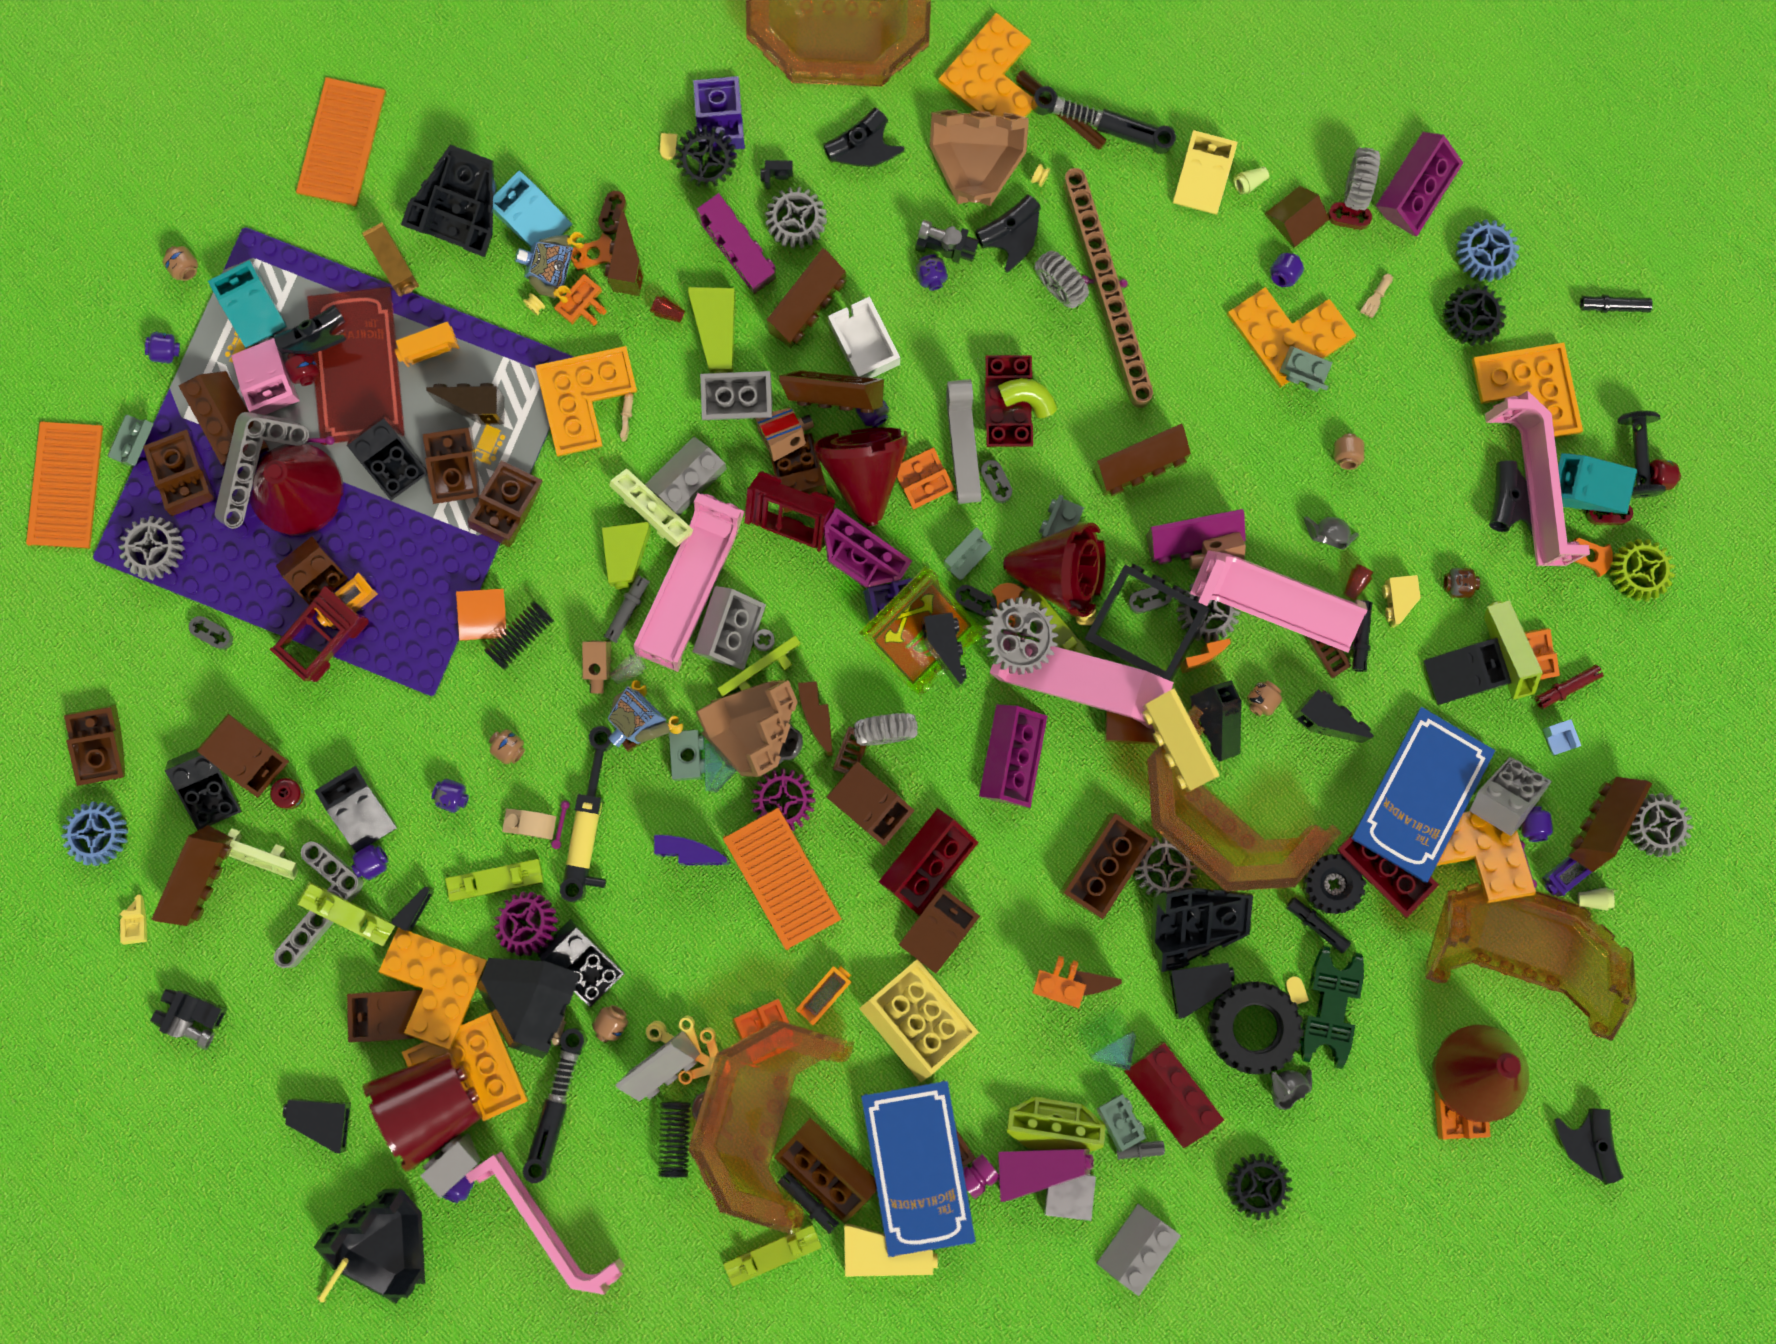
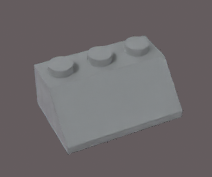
M770 371L700 374L702 420L772 418V378Z
M693 437L645 486L680 516L694 502L697 494H702L727 468L725 462L707 445Z
M715 586L692 652L709 660L744 670L766 604L734 589Z
M681 1031L631 1069L616 1084V1087L638 1101L645 1097L651 1099L660 1091L658 1088L665 1082L668 1086L679 1077L676 1073L684 1069L686 1072L697 1063L695 1059L700 1052L686 1034Z
M1137 1204L1096 1264L1139 1296L1181 1235L1140 1204Z

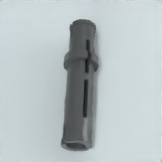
M636 575L628 593L625 592L623 596L625 599L606 634H604L605 638L615 643L618 642L637 605H640V598L650 581Z

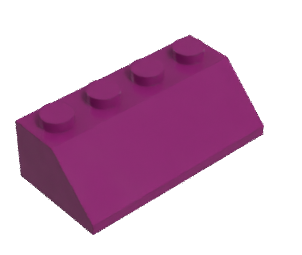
M1422 132L1376 204V207L1386 220L1416 237L1463 165V161L1445 135Z
M1244 509L1152 526L1146 535L1151 562H1158V565L1170 563L1173 558L1181 557V560H1188L1190 555L1202 553V543L1205 540L1240 532L1245 542Z
M996 704L979 797L1031 808L1048 716L1019 706Z

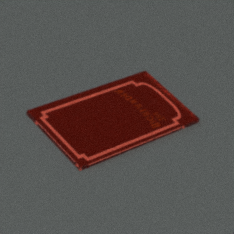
M391 287L307 296L309 319L334 305L346 321L334 329L331 334L344 335L346 338L344 342L312 354L319 368V375L315 378L320 438L332 436L335 439L334 443L348 442L385 413L404 436L399 366L395 353L397 345L395 341L396 334Z

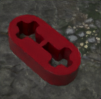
M1343 202L1334 203L1327 213L1329 222L1333 225L1356 230L1367 228L1372 220V213L1368 208L1365 210H1354L1346 207V204ZM1337 209L1341 210V214H1343L1341 218H1336L1335 212ZM1359 214H1363V218L1366 219L1363 223H1360L1359 218H1356Z
M1630 505L1628 513L1622 519L1620 515H1613V512L1604 511L1599 512L1607 513V515H1603L1598 519L1597 515H1593L1594 510L1586 511L1587 520L1594 525H1624L1633 517V509Z

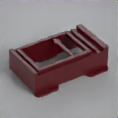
M760 471L747 488L744 523L748 525L751 523L773 533L812 548H817V551L821 552L825 546L824 526L833 512L835 500L832 497L815 491L809 495L781 484L782 480L779 477ZM769 502L779 505L778 515L768 511ZM783 507L814 518V528L808 527L795 519L782 516Z
M330 586L323 587L313 602L279 641L269 649L303 681L318 682L331 667L330 659L349 638H356L369 623L367 617L356 614L334 593L335 589ZM315 608L340 629L333 639L314 623L312 618L317 612ZM308 624L330 643L306 669L285 648L301 629Z

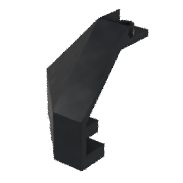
M488 958L477 988L508 1046L543 1059L551 1047L553 1035L555 1032L557 1033L562 1022L565 1008L572 999L580 973L546 961Z
M402 1188L382 1190L376 1194L378 1199L369 1205L361 1204L347 1214L348 1219L339 1225L334 1222L328 1226L314 1246V1249L334 1271H336L343 1258H347L348 1263L341 1275L394 1303H397L400 1298H408L416 1284H425L422 1212Z

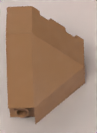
M958 110L932 112L930 148L958 204L979 202L991 206L1026 154L1029 118L1013 113H1003V116L990 115V112L971 111L969 114H959Z
M789 680L769 681L712 700L710 704L696 711L704 730L701 734L741 776L760 777L776 768L781 758L779 756L782 744L786 742L790 729L789 721L792 711L796 709L797 699Z

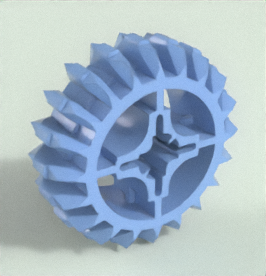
M1487 219L1482 224L1477 221L1473 224V227L1468 226L1465 230L1466 233L1460 235L1461 241H1458L1456 245L1459 248L1456 256L1462 257L1458 264L1466 265L1463 272L1470 270L1472 272L1470 278H1473L1476 274L1479 275V281H1482L1486 276L1488 282H1491L1494 277L1499 280L1503 277L1502 275H1508L1510 269L1515 267V261L1519 258V254L1516 253L1519 250V245L1514 244L1517 241V237H1510L1512 229L1506 232L1504 230L1505 224H1501L1498 227L1495 220L1489 225ZM1482 236L1480 245L1471 247L1472 240ZM1504 254L1503 262L1494 266L1495 257Z
M90 802L89 806L82 804L81 811L74 809L73 814L75 817L67 816L66 819L70 824L62 826L63 829L67 830V834L61 835L62 838L68 839L63 844L64 848H70L67 854L69 856L75 855L76 862L83 860L84 865L92 863L93 866H99L100 862L103 864L109 863V857L116 859L117 854L115 851H123V848L119 846L120 843L128 842L127 839L122 838V834L129 832L127 829H122V826L127 823L126 820H119L122 813L115 812V807H107L106 803L103 802L99 805L97 802ZM99 815L107 819L111 829L103 827ZM87 820L86 827L83 830H80L84 821ZM93 831L104 832L94 837L87 836V834H92ZM110 837L108 844L103 848V842ZM79 839L87 841L90 853L82 847Z

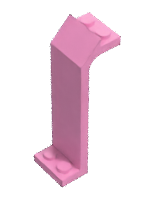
M1529 391L1520 396L1505 398L1504 402L1493 406V409L1485 413L1486 423L1513 424L1521 434L1536 566H1567L1589 555L1590 550L1589 545H1579V542L1567 543L1552 413Z
M697 494L694 500L693 518L689 525L693 529L692 535L681 543L634 643L635 655L674 671H679L682 664V654L733 546L745 512L744 510L731 503L719 501L709 494Z
M1209 550L1190 591V594L1198 597L1199 603L1208 606L1210 600H1215L1348 653L1364 615L1368 611L1366 603L1358 599L1353 603L1234 555Z
M1005 630L1003 632L1006 635L1018 636L1016 633H1010ZM1005 638L1003 641V647L1005 650L1008 651L1010 648V642L1008 639ZM1027 644L1025 647V653L1027 654V656H1030L1032 654V648L1030 645ZM1055 646L1050 647L1054 655H1046L1049 662L1045 664L1040 662L1042 668L1035 669L1033 667V673H1027L1025 670L1024 674L1018 675L1016 670L1015 673L1010 674L1009 667L1006 670H1000L1001 662L999 664H992L990 674L999 681L1124 715L1140 721L1147 728L1153 730L1152 724L1148 725L1142 715L1144 711L1143 706L1171 690L1174 683L1145 670Z
M502 1151L497 1155L491 1156L466 1174L470 1183L476 1180L481 1183L495 1174L571 1289L605 1295L610 1289L609 1285L622 1275L621 1270L625 1265L620 1258L599 1273L593 1275L584 1273L578 1267Z

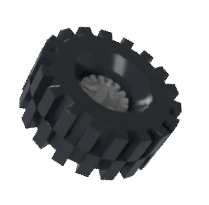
M1341 854L1322 856L1310 864L1311 866L1306 869V877L1303 878V883H1305L1303 891L1308 896L1306 898L1307 901L1311 902L1316 910L1319 909L1322 913L1341 914L1354 909V906L1362 901L1361 897L1366 892L1364 890L1366 880H1363V876ZM1336 878L1339 889H1329L1330 884L1328 880Z

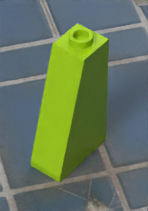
M688 287L710 374L733 373L735 289Z
M1510 600L1494 602L1487 606L1484 619L1491 639H1498L1512 682L1507 685L1511 697L1515 700L1535 694L1543 671Z

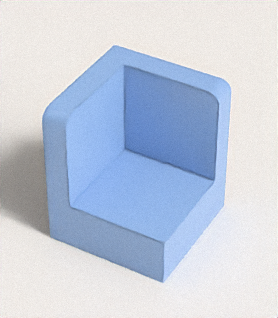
M1571 719L1543 729L1552 755L1581 746Z

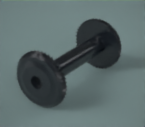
M1634 411L1625 413L1618 418L1619 424L1632 425L1634 458L1637 474L1636 486L1633 487L1631 498L1654 497L1663 494L1666 490L1664 485H1651L1647 424L1660 419V414L1655 411Z

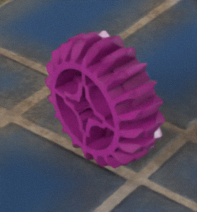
M781 769V776H778L776 770H773L774 778L770 779L765 774L764 779L767 782L765 784L761 781L757 782V785L762 788L761 791L753 790L755 795H759V798L751 799L752 803H759V806L753 808V812H762L758 815V819L767 814L764 804H770L779 807L783 813L781 803L777 804L776 801L772 800L781 799L784 789V793L787 795L786 798L790 797V800H796L787 802L783 813L792 831H795L794 823L797 822L800 827L804 826L800 820L802 817L807 821L810 820V817L805 814L806 810L814 812V808L808 806V803L816 802L815 798H808V795L813 794L814 790H806L805 788L810 785V782L807 780L801 784L800 782L804 776L800 774L795 779L794 770L790 771L789 776H786L785 769ZM780 782L779 792L775 796L765 797L768 789ZM787 782L796 785L801 790L803 797L791 796L788 793ZM803 804L796 816L787 819L788 809L791 806Z
M521 892L520 897L512 895V902L504 900L506 907L498 908L501 916L494 917L499 922V924L494 926V929L499 931L496 938L501 940L500 945L504 948L507 947L508 952H515L518 956L523 954L531 956L532 952L538 954L540 953V946L547 948L546 941L554 940L551 932L558 931L553 926V924L558 922V918L553 917L556 910L550 908L552 903L545 900V897L542 895L537 896L534 892L529 894ZM526 908L521 914H517L520 910ZM540 915H541V924H540V927H539V925H538V919H539V917H540ZM520 920H523L524 922L527 921L528 924L532 926V928L524 926V924L521 923ZM512 921L514 923L513 931H511ZM535 934L531 939L523 941L524 939L526 940L529 937V935Z

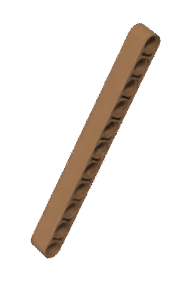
M1072 168L1065 175L1063 184L1091 277L1094 281L1096 293L1130 401L1135 407L1143 408L1149 404L1153 395V388L1085 173L1079 168ZM1072 178L1078 179L1080 184L1073 185L1069 180ZM1078 199H1082L1087 204L1085 206H1079L1078 204H1076L1075 201ZM1089 220L1093 223V226L1085 227L1082 222ZM1095 241L1099 243L1100 247L1097 249L1091 248L1089 243ZM1104 263L1107 268L1099 270L1095 264ZM1110 284L1114 290L1105 291L1102 285ZM1111 305H1116V306H1118L1119 309H1120V312H1118V313H1113V312H1111L1110 309H1109V306H1111ZM1122 326L1127 330V333L1119 334L1115 328ZM1130 348L1134 354L1127 356L1122 352V349ZM1129 370H1138L1140 377H1132L1129 374ZM1144 391L1147 394V398L1139 399L1136 396V392Z

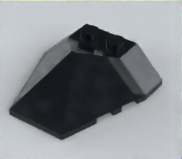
M450 144L434 166L431 175L421 184L422 187L418 193L408 202L401 225L486 257L493 236L494 161Z
M1185 887L1166 891L1154 897L1151 939L1159 970L1166 972L1184 968L1190 965V960L1200 955L1204 958L1210 955V950L1220 945L1224 948L1250 935L1253 895L1244 892Z

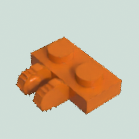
M583 274L570 289L572 294L566 293L565 297L568 299V302L562 303L559 301L554 309L572 325L582 316L595 326L597 324L596 318L590 315L586 309L591 305L602 315H605L607 310L595 300L602 292L601 287Z
M1058 956L1053 974L1039 970L1032 993L1079 1008L1086 985L1073 981L1078 962L1073 960L1070 964L1069 974L1066 979L1059 976L1064 964V957Z

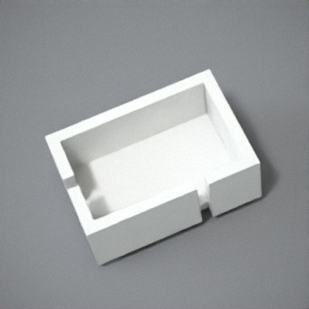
M870 297L851 305L852 317L850 318L847 307L828 316L829 326L847 362H849L854 376L873 378L900 365V356Z

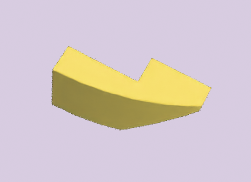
M141 894L134 898L135 901L126 911L123 910L120 913L122 916L120 919V942L123 945L147 942L144 899Z

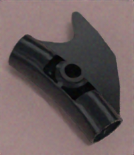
M875 107L850 129L823 144L826 155L831 163L838 162L864 167H873L889 161L903 153L905 148L904 146H888L884 143L883 133L888 119Z
M1029 194L1006 213L975 230L977 240H979L982 249L990 247L1000 248L1008 253V260L1005 266L1006 273H1009L1034 247L1041 206Z
M333 305L315 317L304 320L300 325L275 335V344L283 355L286 353L313 354L346 340L344 335L331 334L334 329L346 321Z
M1516 461L1498 462L1496 464L1495 501L1489 526L1499 532H1508L1514 523L1522 520L1527 524L1533 537L1527 481L1519 471Z
M1589 1108L1584 1122L1576 1130L1570 1129L1559 1118L1554 1119L1559 1139L1569 1159L1587 1173L1601 1180L1603 1184L1614 1183L1624 1178L1614 1146L1611 1110Z

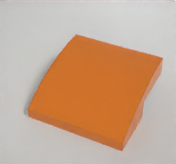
M934 447L901 463L897 480L913 510L955 490Z
M504 589L456 592L459 641L496 639V636L503 638L500 633L507 636L504 631L506 629Z
M1543 628L1525 632L1543 671L1541 679L1560 676L1557 653L1553 651L1551 629Z
M1230 638L1207 643L1200 650L1201 655L1185 658L1180 665L1182 673L1195 670L1212 661L1231 643Z
M779 999L732 1019L751 1064L798 1043Z
M1434 1090L1438 1139L1491 1137L1489 1122L1469 1121L1455 1111L1452 1112L1443 1103L1437 1090Z

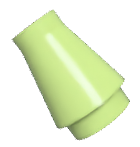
M1262 166L1258 169L1238 173L1237 177L1234 178V186L1240 194H1249L1262 182L1269 179V172Z
M1604 887L1586 892H1578L1579 907L1608 911V908H1614L1613 889Z

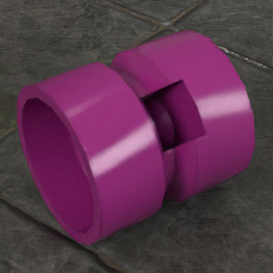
M983 1153L972 1161L971 1168L967 1166L963 1168L966 1188L974 1199L985 1192L986 1185L992 1186L1000 1180L999 1174Z

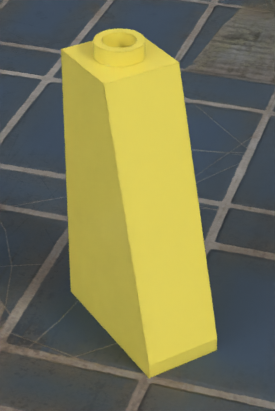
M845 1224V1276L933 1275V1268H938L937 1253H933V1250L888 1257L884 1233L852 1224Z

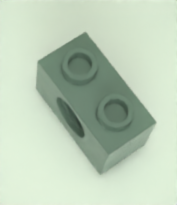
M698 730L682 731L679 734L669 732L672 780L702 779V773H706L705 759H701V750L705 749L704 736H700ZM691 749L694 751V758L688 762L683 761V752Z

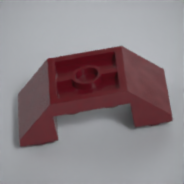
M1032 355L985 356L986 447H1033L1031 405L1027 402H1018L1006 407L998 387L1000 384L1015 379L1024 378L1032 380Z

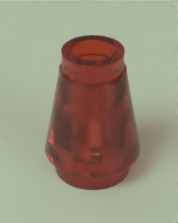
M657 295L650 309V312L654 313L655 317L678 323L681 322L685 314V310L664 295L663 297Z
M1356 564L1355 568L1351 569L1343 594L1356 600L1373 579L1371 576L1374 572L1362 565Z

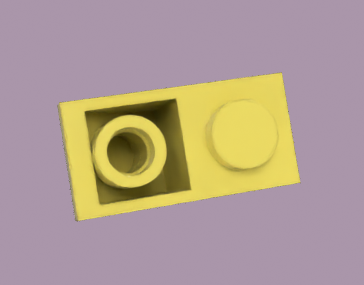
M1418 575L1389 578L1385 581V585L1382 586L1383 597L1387 599L1388 608L1385 609V616L1387 622H1390V627L1399 625L1421 598Z

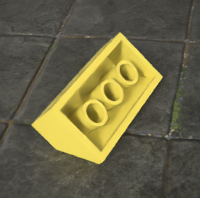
M1174 688L1143 706L1144 711L1142 715L1148 725L1152 724L1155 733H1153L1154 739L1158 746L1163 745L1167 753L1164 755L1165 760L1170 768H1175L1178 774L1175 778L1181 789L1185 788L1188 793L1220 776Z

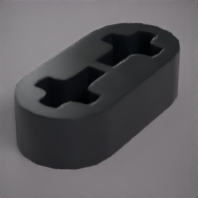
M962 585L956 590L955 600L958 605L984 618L993 616L991 610H987L985 613L982 611V606L977 604V601L983 604L989 601L991 608H997V603L993 597L969 585ZM967 590L970 592L969 596L975 599V601L966 599L963 602L961 600L962 596L959 593H965Z

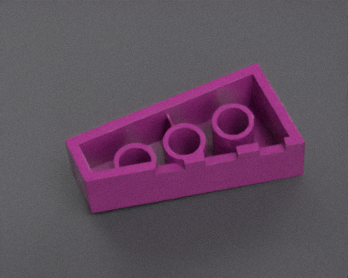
M719 193L697 208L700 225L753 294H756L776 279L775 265L769 258L765 259L760 245L750 238L746 227L738 221L731 207L726 204Z

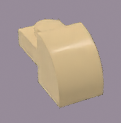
M506 808L502 832L552 840L556 816Z

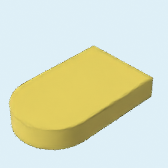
M661 133V157L665 160H671L676 154L677 134Z
M1290 977L1286 981V989L1288 995L1291 996V1001L1295 1002L1296 1005L1309 1001L1302 980L1298 977Z

